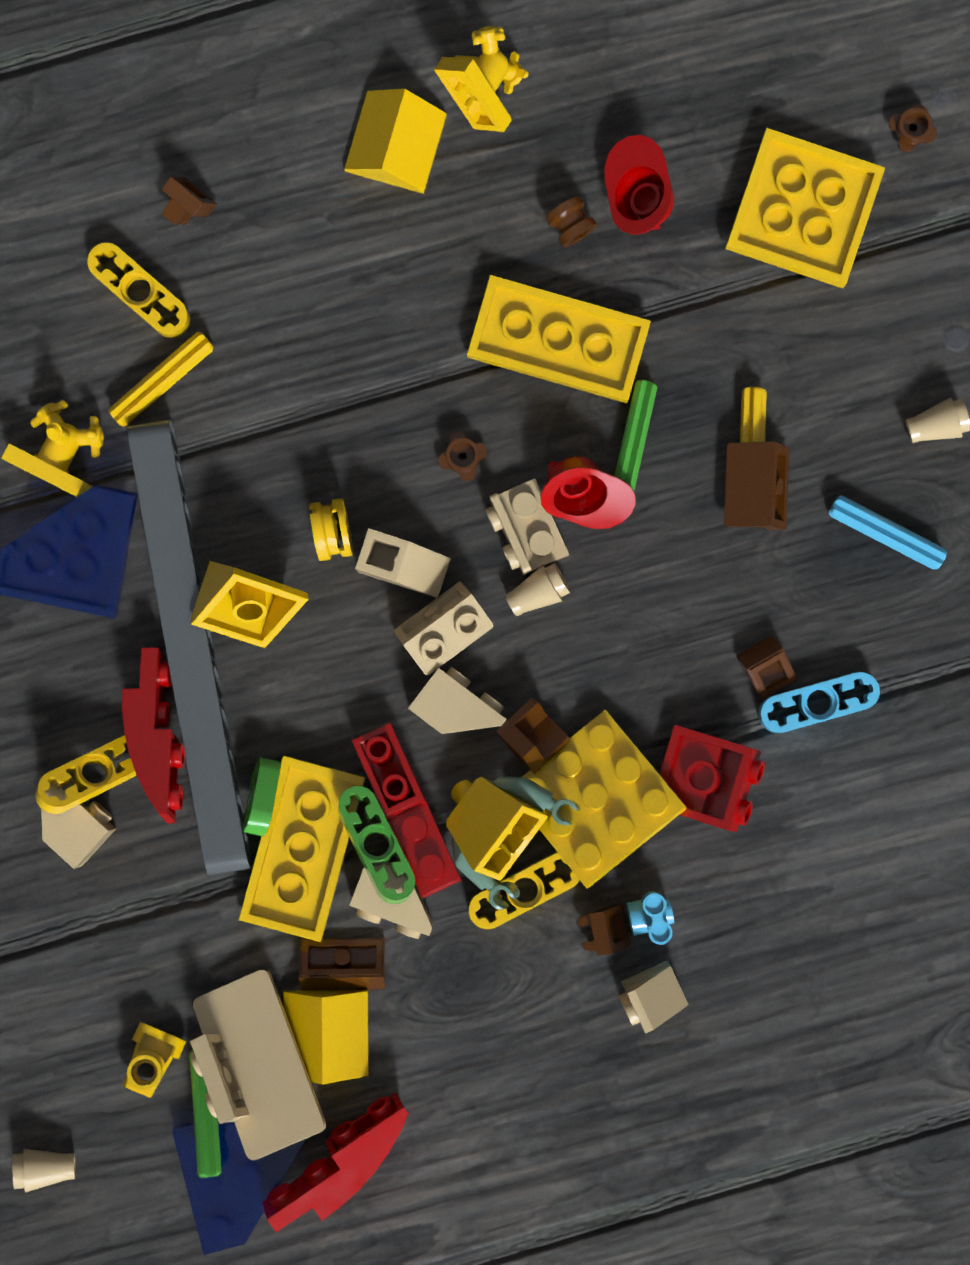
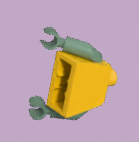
M499 776L494 781L479 777L473 784L469 780H463L457 783L451 791V797L457 803V806L447 818L446 826L453 836L451 841L454 863L481 890L486 888L489 891V902L495 909L503 910L509 907L500 897L501 889L514 899L520 895L517 885L513 882L498 883L495 879L502 880L546 821L548 816L543 812L545 808L552 812L554 820L561 825H573V823L564 820L560 815L561 808L564 805L568 804L573 809L581 811L575 801L568 799L558 801L552 797L553 793L525 777Z

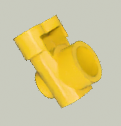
M140 1022L132 1038L137 1043L122 1086L151 1098L173 1057L176 1059L180 1058L187 1041ZM149 1063L154 1067V1075L151 1079L145 1080L139 1076L138 1069L141 1064Z

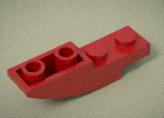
M141 648L139 688L122 689L124 733L134 770L146 796L166 823H176V810H182L184 800L182 784L177 783L178 768H184L185 746L184 743H179V739L172 729H163V727H169L170 705L169 702H165V687H170L172 684L168 661L159 648Z
M391 723L352 740L382 811L388 819L392 831L414 873L415 883L421 897L425 898L462 881L447 848L443 834Z
M397 1093L390 1097L385 1096L377 1099L368 1107L365 1114L353 1122L346 1121L337 1126L332 1131L331 1137L325 1140L331 1156L326 1159L315 1160L307 1166L303 1175L289 1184L283 1183L278 1185L268 1194L267 1199L262 1202L266 1218L276 1233L312 1208L321 1221H323L344 1205L370 1179L389 1154L409 1114Z

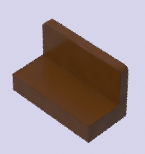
M777 442L729 443L727 445L725 526L760 527L770 531L786 530L789 447Z

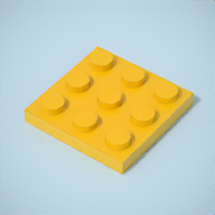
M766 128L725 249L843 289L847 284L885 167Z
M606 710L574 734L570 741L536 774L530 770L522 776L551 791L554 799L558 801L568 799L575 801L579 805L581 811L573 809L568 804L564 805L560 811L561 817L573 823V825L558 824L554 820L552 812L545 808L543 812L548 818L539 830L587 889L686 810V806Z

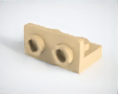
M535 478L503 493L490 495L489 501L492 506L485 509L494 531L502 529L509 543L502 547L511 569L514 570L519 567L523 576L537 570L543 564L547 566L569 556L552 515L547 513L541 506V490Z
M459 581L393 631L424 674L430 675L492 629L493 623L473 595Z

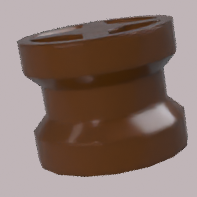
M580 196L563 202L545 217L549 227L556 228L559 233L558 241L562 248L579 242L594 231L598 225L595 219L587 216L583 210L585 203Z

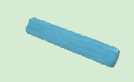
M838 496L830 507L829 515L832 518L931 569H939L946 558L947 550L844 496Z

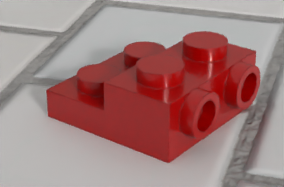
M674 725L659 775L686 806V810L680 814L681 816L721 829L737 832L739 825L746 826L750 819L753 803L747 800L752 784L758 785L765 769V761L759 760L762 751Z

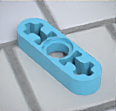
M856 672L769 696L763 700L758 709V718L765 729L775 733L802 728L869 709L879 698V684L872 675ZM858 679L860 685H868L869 692L863 695L864 702L860 703L856 697L843 699L841 702L845 708L839 710V697L833 689V685L839 684L838 692L853 689L855 685L854 680ZM816 690L825 692L830 699L829 709L821 715L812 713L807 706L809 695ZM795 695L799 696L798 706L805 720L798 721L799 713L783 717L784 724L779 726L776 720L768 719L767 713L773 711V703L778 702V705L782 708L794 706L796 704L792 697Z

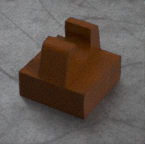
M171 176L162 188V191L171 197L162 215L174 225L180 223L184 226L192 216L208 217L217 205L216 202L186 177Z
M623 904L603 907L578 920L579 926L589 925L592 927L594 938L582 944L585 950L597 951V956L613 954L631 945Z

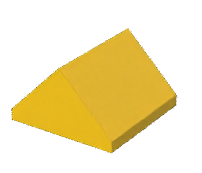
M407 89L367 91L345 165V172L424 194L447 113Z
M210 561L191 616V625L266 648L309 600L308 593L231 566Z
M368 990L283 992V1008L312 1083L323 1085L369 1076Z

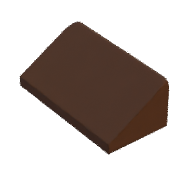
M385 938L322 939L321 942L301 939L299 966L301 989H385Z

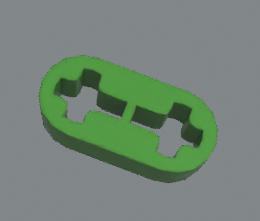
M261 756L258 757L251 777L242 824L243 832L262 837L266 835L273 813L281 768L280 761Z

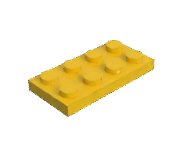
M490 275L467 358L627 403L651 321Z
M283 756L271 821L264 837L261 836L239 917L240 921L318 942L322 941L350 838L338 814L339 799L348 788L364 786L366 777ZM356 797L351 798L350 808L347 809L348 813L357 812L359 805Z

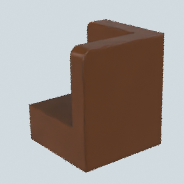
M531 698L496 731L507 748L534 774L570 741L568 735L547 716L540 703L534 698Z

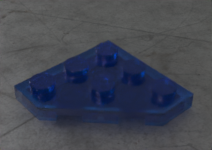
M95 485L22 536L0 549V595L115 618L119 611L138 493Z
M218 1121L222 1172L216 1177L202 1178L198 1176L194 1122L173 1128L172 1133L204 1255L246 1243L264 1212L262 1202L281 1183L305 1139L260 1159L251 1160L245 1154L235 1123L219 1124Z

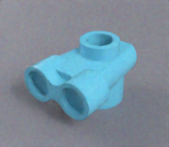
M651 891L646 893L642 900L626 903L633 936L648 933L649 938L658 945H663L670 941L672 928L669 924L674 923V916L669 898L665 899L660 893Z

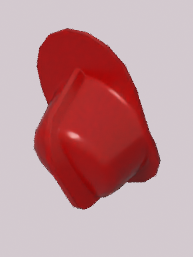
M643 135L627 136L615 144L609 152L604 166L610 212L613 222L621 231L632 235L645 234L650 230L661 229V224L670 216L674 208L675 194L670 183L667 163L661 147L652 138Z
M582 456L565 458L560 462L551 461L547 467V483L540 494L541 506L547 513L593 529L614 527L623 523L632 514L636 503L635 493L631 486L622 479L601 471L594 461Z

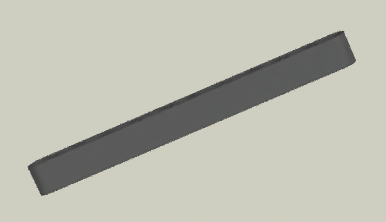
M171 419L128 426L130 452L182 742L185 746V759L205 868L209 876L250 869L252 867L248 834L242 831L244 811L212 634L210 630L191 625V616L202 586V578L174 427Z

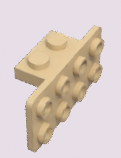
M258 970L197 997L193 1002V1008L203 1035L190 1041L194 1051L191 1053V1061L197 1074L201 1077L203 1076L208 1090L205 1098L210 1113L213 1117L218 1118L219 1124L235 1123L246 1156L251 1160H257L322 1132L326 1127V1121L271 973L267 970Z

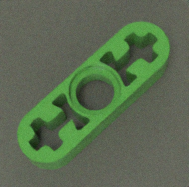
M363 786L350 787L342 793L339 799V817L378 896L389 904L403 903L413 892L415 886L414 873L373 792ZM355 797L359 803L367 801L368 805L365 807L364 814L368 823H371L374 819H377L379 822L378 824L366 826L360 833H357L355 828H361L362 826L359 815L356 812H347L351 804L350 799ZM371 834H380L387 839L389 848L381 856H372L365 850L364 840ZM393 856L398 861L392 862L390 866L395 877L401 878L404 876L406 879L402 885V893L398 894L394 888L386 890L384 887L389 879L384 866L378 872L373 867L387 863Z

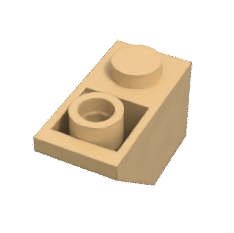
M368 528L355 569L358 573L438 598L451 558L412 542Z
M450 667L447 673L438 668L408 707L409 710L441 734L502 726L506 721V718L500 715L505 707L485 692L480 699L466 689L471 681L452 667Z
M71 778L68 785L58 789L53 784H50L46 795L48 797L57 796L59 800H63L62 797L65 790L75 785L74 779ZM85 801L59 814H51L41 809L42 840L73 869L83 866L117 829L109 822L113 818L112 815L96 801H93L91 804Z
M388 861L383 865L373 866L376 872L384 866L389 878L387 884L384 885L386 890L394 888L397 894L402 893V885L406 879L404 876L401 878L395 877L390 867L392 862ZM363 868L349 905L358 909L356 916L377 924L380 923L381 918L397 924L395 929L397 932L415 939H419L421 933L430 936L433 921L416 883L411 896L405 902L389 904L378 896L365 868Z
M667 960L621 981L626 992L618 995L632 1026L640 1023L645 1034L656 1029L689 1005Z

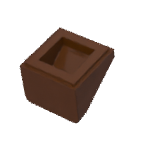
M768 637L737 655L740 666L761 700L798 680L784 649L773 637Z

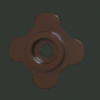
M921 104L913 105L912 108L906 110L903 114H893L888 122L889 128L896 132L899 139L898 148L903 152H911L916 145L923 142L932 143L937 136V130L933 127L932 118L927 108ZM910 125L916 126L915 132L910 131Z
M455 432L449 438L450 444L446 452L439 455L438 463L443 470L451 469L459 474L461 480L470 481L476 476L475 469L479 461L486 458L487 449L484 444H475L470 439H467L464 433ZM460 453H465L467 458L460 460L458 456Z

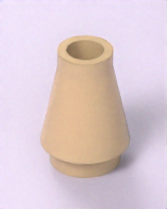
M950 397L917 416L905 420L912 444L919 441L962 438V433L970 431V418L962 398L953 401Z
M554 563L548 567L543 564L514 590L505 594V597L513 613L519 616L528 611L562 602L563 596L571 593L560 569Z
M24 1149L23 1153L13 1154L12 1173L14 1189L24 1188L26 1193L61 1181L75 1179V1153L65 1154Z

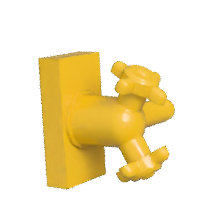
M485 26L472 32L473 45L481 44L482 54L480 57L456 55L455 58L442 57L434 71L473 129L504 132L512 118L495 92L503 81L505 83L504 93L511 94L514 86L519 84L522 78H527L529 74L519 64L520 55L517 52L510 54L508 62L507 57L499 51L498 41L505 40L503 28L500 26Z
M61 400L58 403H48L37 411L36 417L30 422L33 428L42 423L47 425V438L38 454L33 456L8 444L1 459L85 501L93 486L70 475L68 468L79 446L90 445L92 458L99 457L100 448L104 443L102 427L99 426L98 417L90 416L89 429H77L72 424L65 423L59 414L68 407L65 400Z

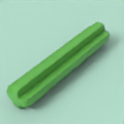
M637 380L635 383L614 475L628 483L633 491H635L658 388L657 384L646 380Z
M191 1050L189 1058L198 1176L202 1178L216 1177L222 1172L218 1118L213 1117L207 1107L205 1096L208 1090L203 1076H199L193 1067L191 1053L194 1051Z

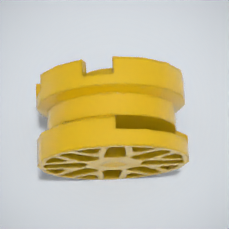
M332 499L331 504L322 505L320 502L310 503L309 509L312 510V514H310L311 527L319 561L330 560L331 556L341 554L342 557L353 556L352 539L344 499ZM334 512L338 513L343 544L339 542V531Z

